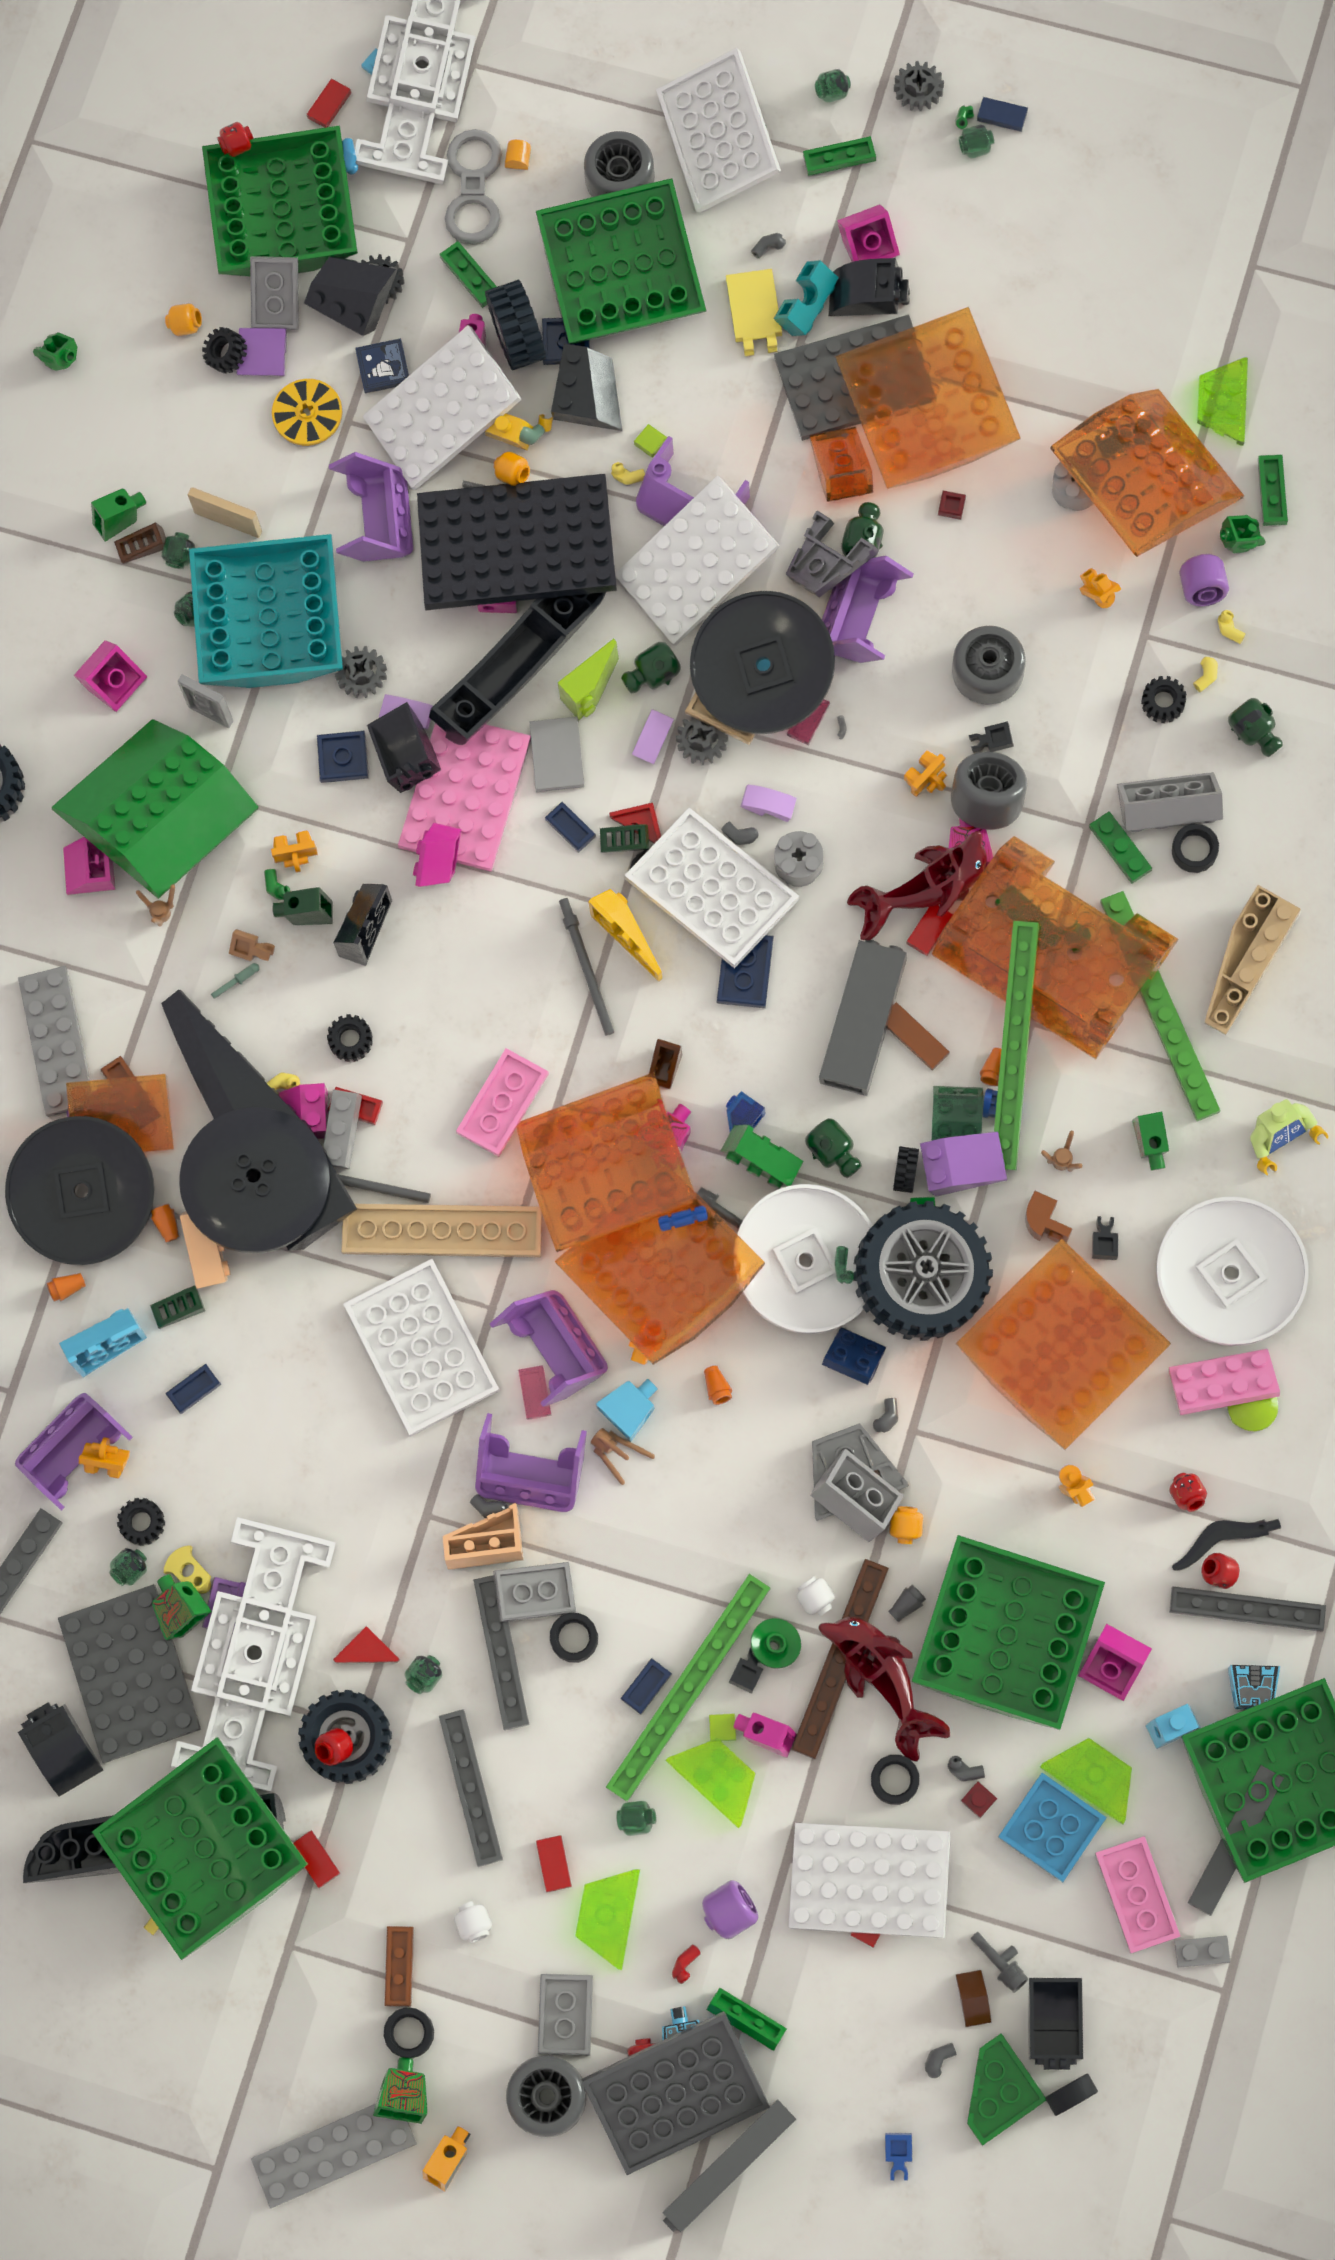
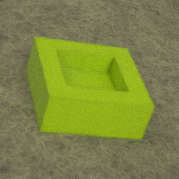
M648 424L634 440V445L653 458L667 437Z
M735 1714L709 1715L711 1742L736 1740V1729H734Z

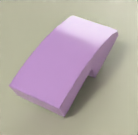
M385 694L379 718L408 702L423 728H429L431 721L429 714L433 705Z
M652 709L632 755L654 764L674 718Z
M748 784L745 788L740 807L760 816L767 813L788 822L792 817L797 798L773 789Z

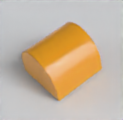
M517 139L508 142L505 168L528 170L531 146L528 142Z

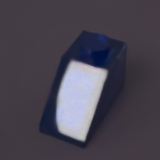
M742 1091L738 1096L733 1095L726 1104L728 1108L726 1111L729 1132H731L734 1125H750L755 1129L766 1114L765 1107Z

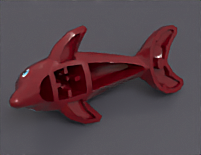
M975 831L971 833L960 845L950 849L940 845L927 846L915 853L914 859L928 865L918 875L898 888L885 893L870 886H861L853 891L848 897L847 904L859 906L865 910L864 925L860 939L867 941L877 936L894 908L915 909L940 904L937 916L942 917L956 900L964 901L968 896L969 888L980 878L986 867L987 855L984 846L981 844V832Z
M845 1617L835 1623H821L818 1628L822 1635L834 1643L845 1659L844 1673L847 1684L856 1697L863 1698L866 1680L882 1694L899 1718L895 1742L897 1748L905 1757L911 1761L918 1762L920 1758L918 1749L919 1738L941 1737L946 1739L950 1737V1728L943 1720L929 1713L914 1709L911 1683L902 1659H912L913 1654L900 1644L899 1639L889 1635L886 1636L874 1625L861 1618Z

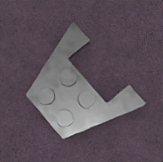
M816 511L813 515L815 521L811 528H807L804 534L806 537L802 548L797 549L786 575L789 579L820 598L874 557L879 550L861 538L846 557L820 542L835 523L826 515Z
M860 1423L812 1441L814 1488L821 1476L844 1449H847L873 1471L878 1470L880 1477L896 1490L909 1486L905 1478L902 1477ZM814 1499L816 1521L834 1515Z

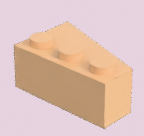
M183 1212L180 1215L196 1289L226 1282L228 1280L227 1276L231 1274L228 1261L223 1259L222 1251H225V1248L204 1236L193 1224L187 1212Z
M516 1503L501 1512L488 1515L487 1518L477 1523H470L444 1535V1557L448 1570L522 1561L521 1530Z

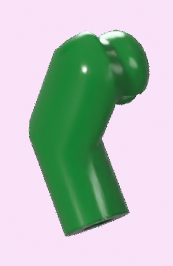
M963 105L959 108L955 119V124L959 129H965L968 125L967 118L971 119L974 117L973 107H965Z
M275 869L265 870L267 893L278 900H284V893L291 891L289 886H283L277 882Z

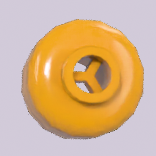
M190 303L174 305L169 309L168 315L165 317V323L167 328L171 329L172 333L176 336L196 333L198 328L201 327L202 317L199 309L195 308L194 305Z
M505 452L497 457L494 462L496 478L506 484L516 486L519 483H524L529 477L530 468L528 461L513 452Z
M908 1506L897 1507V1510L890 1519L889 1534L894 1538H898L897 1543L913 1544V1539H918L922 1536L923 1515L917 1512L918 1508Z

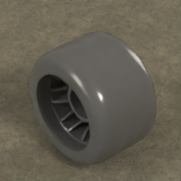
M624 131L609 132L598 137L589 146L584 158L585 183L590 195L595 197L653 183L655 178L654 161L648 145L638 136Z
M981 626L970 630L959 640L953 654L952 675L956 687L966 698L979 704L992 705L1009 699L1016 693L1023 681L1026 664L1023 646L1013 633L998 626ZM990 659V660H993V661H995V662H994V663H991V664H988V663L984 662V660Z
M979 752L966 757L958 765L954 774L951 805L955 814L965 823L979 829L995 830L1009 826L1019 817L1023 808L1027 789L1025 772L1015 760L1001 753Z
M537 2056L525 2061L514 2071L507 2085L506 2103L510 2116L522 2130L535 2136L554 2137L569 2131L580 2120L586 2106L587 2094L580 2073L569 2062L558 2057ZM545 2089H551L555 2097L552 2103L546 2105L542 2103L540 2094Z

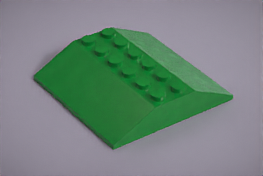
M340 125L254 138L250 140V150L235 157L224 154L219 144L202 146L219 274L250 277L251 256L298 257V273H304L322 268L331 256L345 259L358 253Z
M672 178L536 211L546 260L569 344L706 312Z
M152 719L54 804L52 810L159 899L170 889L171 885H175L256 812L258 805L225 765L189 735Z
M957 1535L912 1682L983 1709L1060 1730L1105 1582Z
M1325 1678L1181 1736L1200 1790L1218 1832L1244 1883L1335 1846V1700ZM1262 1765L1276 1773L1272 1778V1786L1277 1792L1267 1811L1264 1812L1265 1815L1261 1822L1249 1827L1246 1820L1241 1821L1243 1830L1229 1835L1227 1828L1235 1813L1244 1807V1796L1247 1790L1249 1797L1255 1802H1262L1269 1795V1788L1264 1782L1255 1781L1252 1783L1259 1767ZM1277 1775L1284 1778L1279 1788L1275 1785ZM1261 1784L1265 1787L1266 1795L1264 1798L1256 1799L1252 1796L1251 1788L1253 1785Z
M218 1737L92 1831L181 1960L229 1929L276 1893L308 1865Z

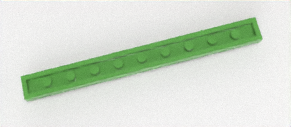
M1124 891L1101 899V906L1196 1121L1220 1113V1108Z
M1013 921L994 1132L999 1133L1006 1170H1017L1039 923Z
M751 1574L747 1576L607 1784L606 1788L626 1802L629 1801L771 1588Z

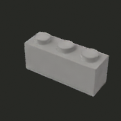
M333 1090L323 1150L332 1166L350 1169L362 1096L358 1093Z

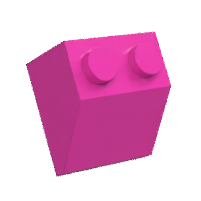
M879 204L837 220L842 241L852 262L865 259L893 258L900 255L889 213L882 205Z
M106 640L73 675L89 692L115 712L147 678V675L116 644Z
M325 1083L303 1084L279 1092V1097L296 1111L295 1114L301 1120H305L316 1138L325 1139L329 1117L328 1090Z
M1106 1624L1078 1676L1124 1701L1152 1648Z

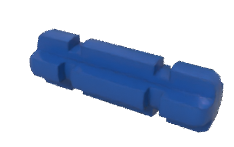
M699 1206L695 1207L693 1211L687 1209L673 1213L670 1217L668 1215L658 1218V1223L661 1231L671 1230L673 1226L678 1228L693 1224L695 1220H698V1222L707 1220L708 1215L706 1208Z

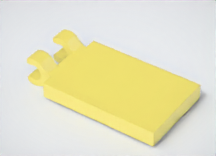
M772 269L726 275L735 341L743 342L745 356L754 355L753 340L766 338L768 353L778 352L776 337L782 336V328L774 320L779 309Z

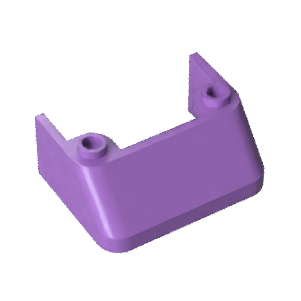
M670 436L667 437L650 462L636 497L638 511L663 526L671 521L694 498L667 482L671 476V466L668 462L674 454L673 438ZM747 480L743 482L735 494L744 505L750 498V488Z
M357 452L329 464L330 470L346 475L348 489L354 495L362 498L365 537L361 536L336 548V553L363 562L402 558L411 554L413 551L408 484L403 476L402 469Z
M888 556L871 558L833 587L822 621L830 633L836 656L859 663L884 660L885 655L876 650L873 643L866 639L879 599L891 596L896 590L897 580L913 578L914 573Z
M550 1290L515 1301L490 1323L492 1328L507 1323L514 1335L519 1337L530 1336L555 1374L549 1380L551 1394L541 1402L543 1407L567 1399L601 1377L608 1369L607 1363L566 1299L558 1291Z
M82 1393L74 1398L17 1457L15 1466L62 1511L65 1507L57 1499L62 1498L66 1494L68 1481L65 1478L79 1465V1456L83 1452L85 1443H100L103 1437L110 1438V1444H114L118 1441L121 1434L129 1441L133 1437L87 1393Z
M487 1413L479 1438L476 1492L484 1498L559 1512L572 1510L577 1497L584 1461L587 1431H581L577 1449L565 1448L560 1451L558 1461L509 1452V1441L502 1435L491 1433L492 1414Z

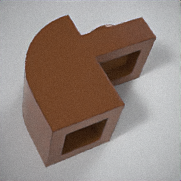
M1034 1191L1025 1215V1223L1029 1233L1038 1241L1046 1233L1048 1234L1047 1237L1052 1241L1058 1243L1064 1241L1067 1243L1072 1228L1050 1219L1058 1200Z

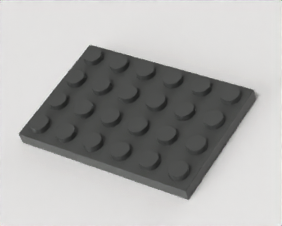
M909 315L774 354V359L802 441L826 434L828 431L830 433L833 430H841L937 401V394Z
M154 1584L58 1617L102 1763H107L201 1730L173 1639L165 1640L152 1606L153 1600L159 1596Z
M725 2011L582 2078L583 2086L626 2175L770 2108L768 2100Z

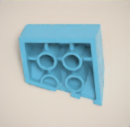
M127 1308L114 1312L110 1318L59 1344L69 1363L82 1377H85L147 1337L131 1311Z

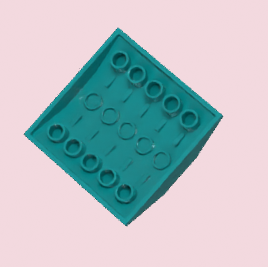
M332 534L189 549L198 679L200 684L256 688L300 683L343 670Z

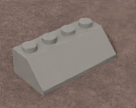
M1214 772L1117 784L1122 821L1126 831L1140 832L1148 828L1164 829L1173 825L1187 826L1192 823H1213L1216 820H1223L1222 791Z

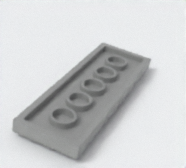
M66 966L19 977L18 981L46 1116L51 1117L66 1113L67 1110L73 1111L94 1104L92 1086Z
M375 2104L251 2158L269 2207H276L416 2145L417 2143L409 2123L373 2116Z

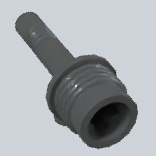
M701 1187L691 1201V1204L696 1207L704 1206L707 1213L710 1210L714 1212L706 1226L714 1230L723 1218L739 1229L743 1220L716 1203L719 1197L718 1194L716 1195Z
M976 1932L971 1937V1940L1001 1971L997 1980L1004 1983L1013 1993L1018 1991L1028 1981V1977L1023 1973V1970L1017 1965L1016 1961L1010 1965L1007 1963L1018 1954L1014 1946H1010L999 1955L979 1932Z

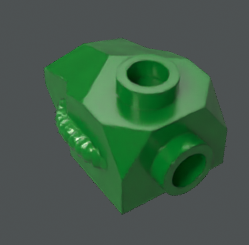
M57 332L48 335L44 340L42 348L36 347L33 353L47 367L58 371L68 368L76 360L78 347L74 338Z
M1248 515L1227 516L1222 522L1220 539L1224 547L1233 553L1247 552L1266 543L1264 537L1260 534L1258 520L1252 519Z

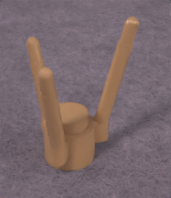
M175 885L170 886L166 903L161 900L152 903L141 891H136L138 897L149 909L152 916L151 922L156 923L160 927L169 920L171 916L170 909L174 907Z
M1072 1130L1069 1132L1064 1148L1057 1149L1053 1156H1050L1045 1150L1041 1151V1154L1047 1159V1163L1053 1164L1057 1170L1067 1169L1069 1172H1072L1074 1169H1080L1083 1166L1081 1163L1072 1164L1073 1155L1069 1151L1074 1136V1131Z
M601 1428L591 1440V1444L596 1447L593 1452L603 1460L621 1485H624L625 1481L604 1452L609 1454L614 1451L623 1459L629 1460V1456L616 1446L617 1442L644 1456L651 1459L655 1458L654 1454L618 1436L612 1430L608 1432Z

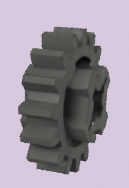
M916 61L913 67L907 63L906 70L900 68L899 75H895L894 92H896V99H902L903 107L909 104L911 111L915 106L918 107L919 111H922L923 106L931 109V102L938 104L939 97L943 96L944 80H941L942 73H936L935 65L928 68V62L920 66L919 61Z
M355 646L353 653L348 649L345 650L347 656H342L343 670L335 674L336 680H339L338 685L340 689L345 687V693L349 695L353 692L355 698H358L360 693H363V696L367 698L369 691L374 695L377 694L375 688H383L381 680H387V675L384 673L387 667L386 664H383L382 655L377 657L375 649L369 653L367 646H364L362 651H359L358 647ZM373 664H375L377 668L376 675L372 671ZM346 669L350 673L348 680L345 677Z
M692 716L691 721L683 719L684 727L678 726L677 728L680 734L676 736V742L680 743L677 745L678 751H684V759L690 756L692 764L697 759L700 760L701 765H704L706 759L712 764L714 756L722 757L720 750H727V745L724 742H728V735ZM693 729L692 734L686 739L688 732ZM702 736V737H703L704 739H706V740H705V741H702V740H701L700 738H698V737ZM717 739H718L717 744H716L715 747L712 749V748H711L712 743L716 742Z

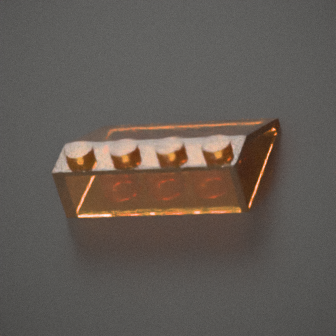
M166 1074L66 1083L69 1117L87 1116L108 1121L127 1132L144 1152L174 1149L168 1076Z

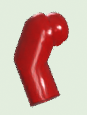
M692 1944L678 1956L672 1970L673 1979L676 1978L680 1984H683L690 1977V1973L685 1970L687 1966L701 1955L700 1950Z

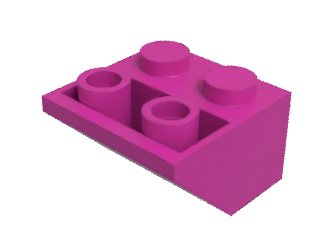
M433 823L429 831L425 830L423 839L419 840L416 854L419 855V862L415 863L413 876H416L415 886L422 887L450 882L456 870L461 829Z
M83 837L63 848L67 895L115 890L113 861L89 840Z

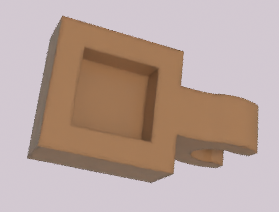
M236 929L232 934L229 954L248 961H252L255 956L268 961L270 955L274 954L275 946L270 943H258V936Z

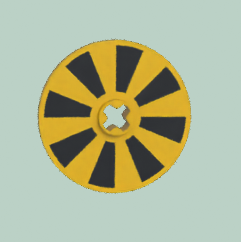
M300 379L289 383L277 394L272 406V419L278 433L287 441L302 446L316 445L330 438L338 429L342 420V404L336 391L325 382L316 379ZM308 408L311 415L307 416L304 413V409Z

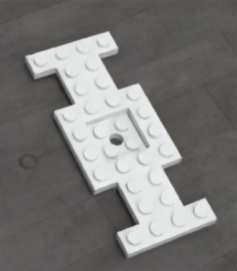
M413 0L408 20L385 16L366 102L388 106L380 144L357 139L355 146L357 165L443 185L448 160L426 155L434 117L456 123L458 120L476 36L454 31L461 0ZM423 60L427 62L428 66L421 69L415 63Z
M237 1517L231 1543L253 1548L255 1552L243 1597L217 1591L191 1692L215 1697L203 1747L218 1737L252 1786L271 1792L277 1766L253 1760L265 1710L290 1717L316 1620V1616L292 1610L304 1562L329 1568L336 1542ZM257 1646L261 1649L262 1655L258 1660L248 1658L247 1649L249 1647ZM177 1741L171 1767L177 1768L203 1747Z

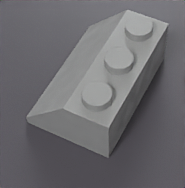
M847 1449L840 1453L821 1476L810 1494L811 1497L868 1542L885 1530L904 1497L903 1494Z

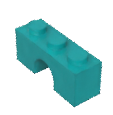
M821 260L807 261L796 279V282L801 285L804 291L803 301L801 302L799 299L784 300L774 320L791 336L806 335L812 329L817 315L823 310V304L827 297L834 291V285L839 277Z

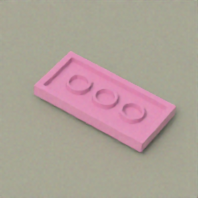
M506 1048L457 1128L456 1133L499 1157L549 1075V1072Z
M1268 1349L1169 1367V1375L1180 1415L1280 1397V1389Z
M1145 1836L1095 1853L1130 1954L1181 1937Z

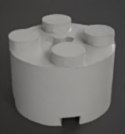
M1086 454L1072 455L1060 461L1055 467L1052 483V494L1056 502L1060 506L1071 508L1074 511L1084 510L1093 505L1098 497L1101 485V471L1098 465Z
M795 831L779 839L774 853L775 870L778 876L789 885L795 887L807 886L814 882L823 869V848L816 836L812 833ZM796 857H801L802 861H797Z

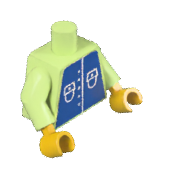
M1285 1099L1280 1103L1274 1104L1272 1108L1257 1117L1256 1126L1250 1136V1140L1256 1157L1260 1158L1257 1164L1258 1170L1268 1175L1267 1167L1269 1166L1270 1169L1276 1171V1163L1268 1159L1267 1155L1306 1133L1307 1129H1310L1309 1135L1317 1144H1320L1317 1141V1137L1320 1134H1323L1328 1139L1326 1131L1321 1126L1316 1125L1318 1122L1308 1107L1298 1103L1291 1104L1288 1099Z

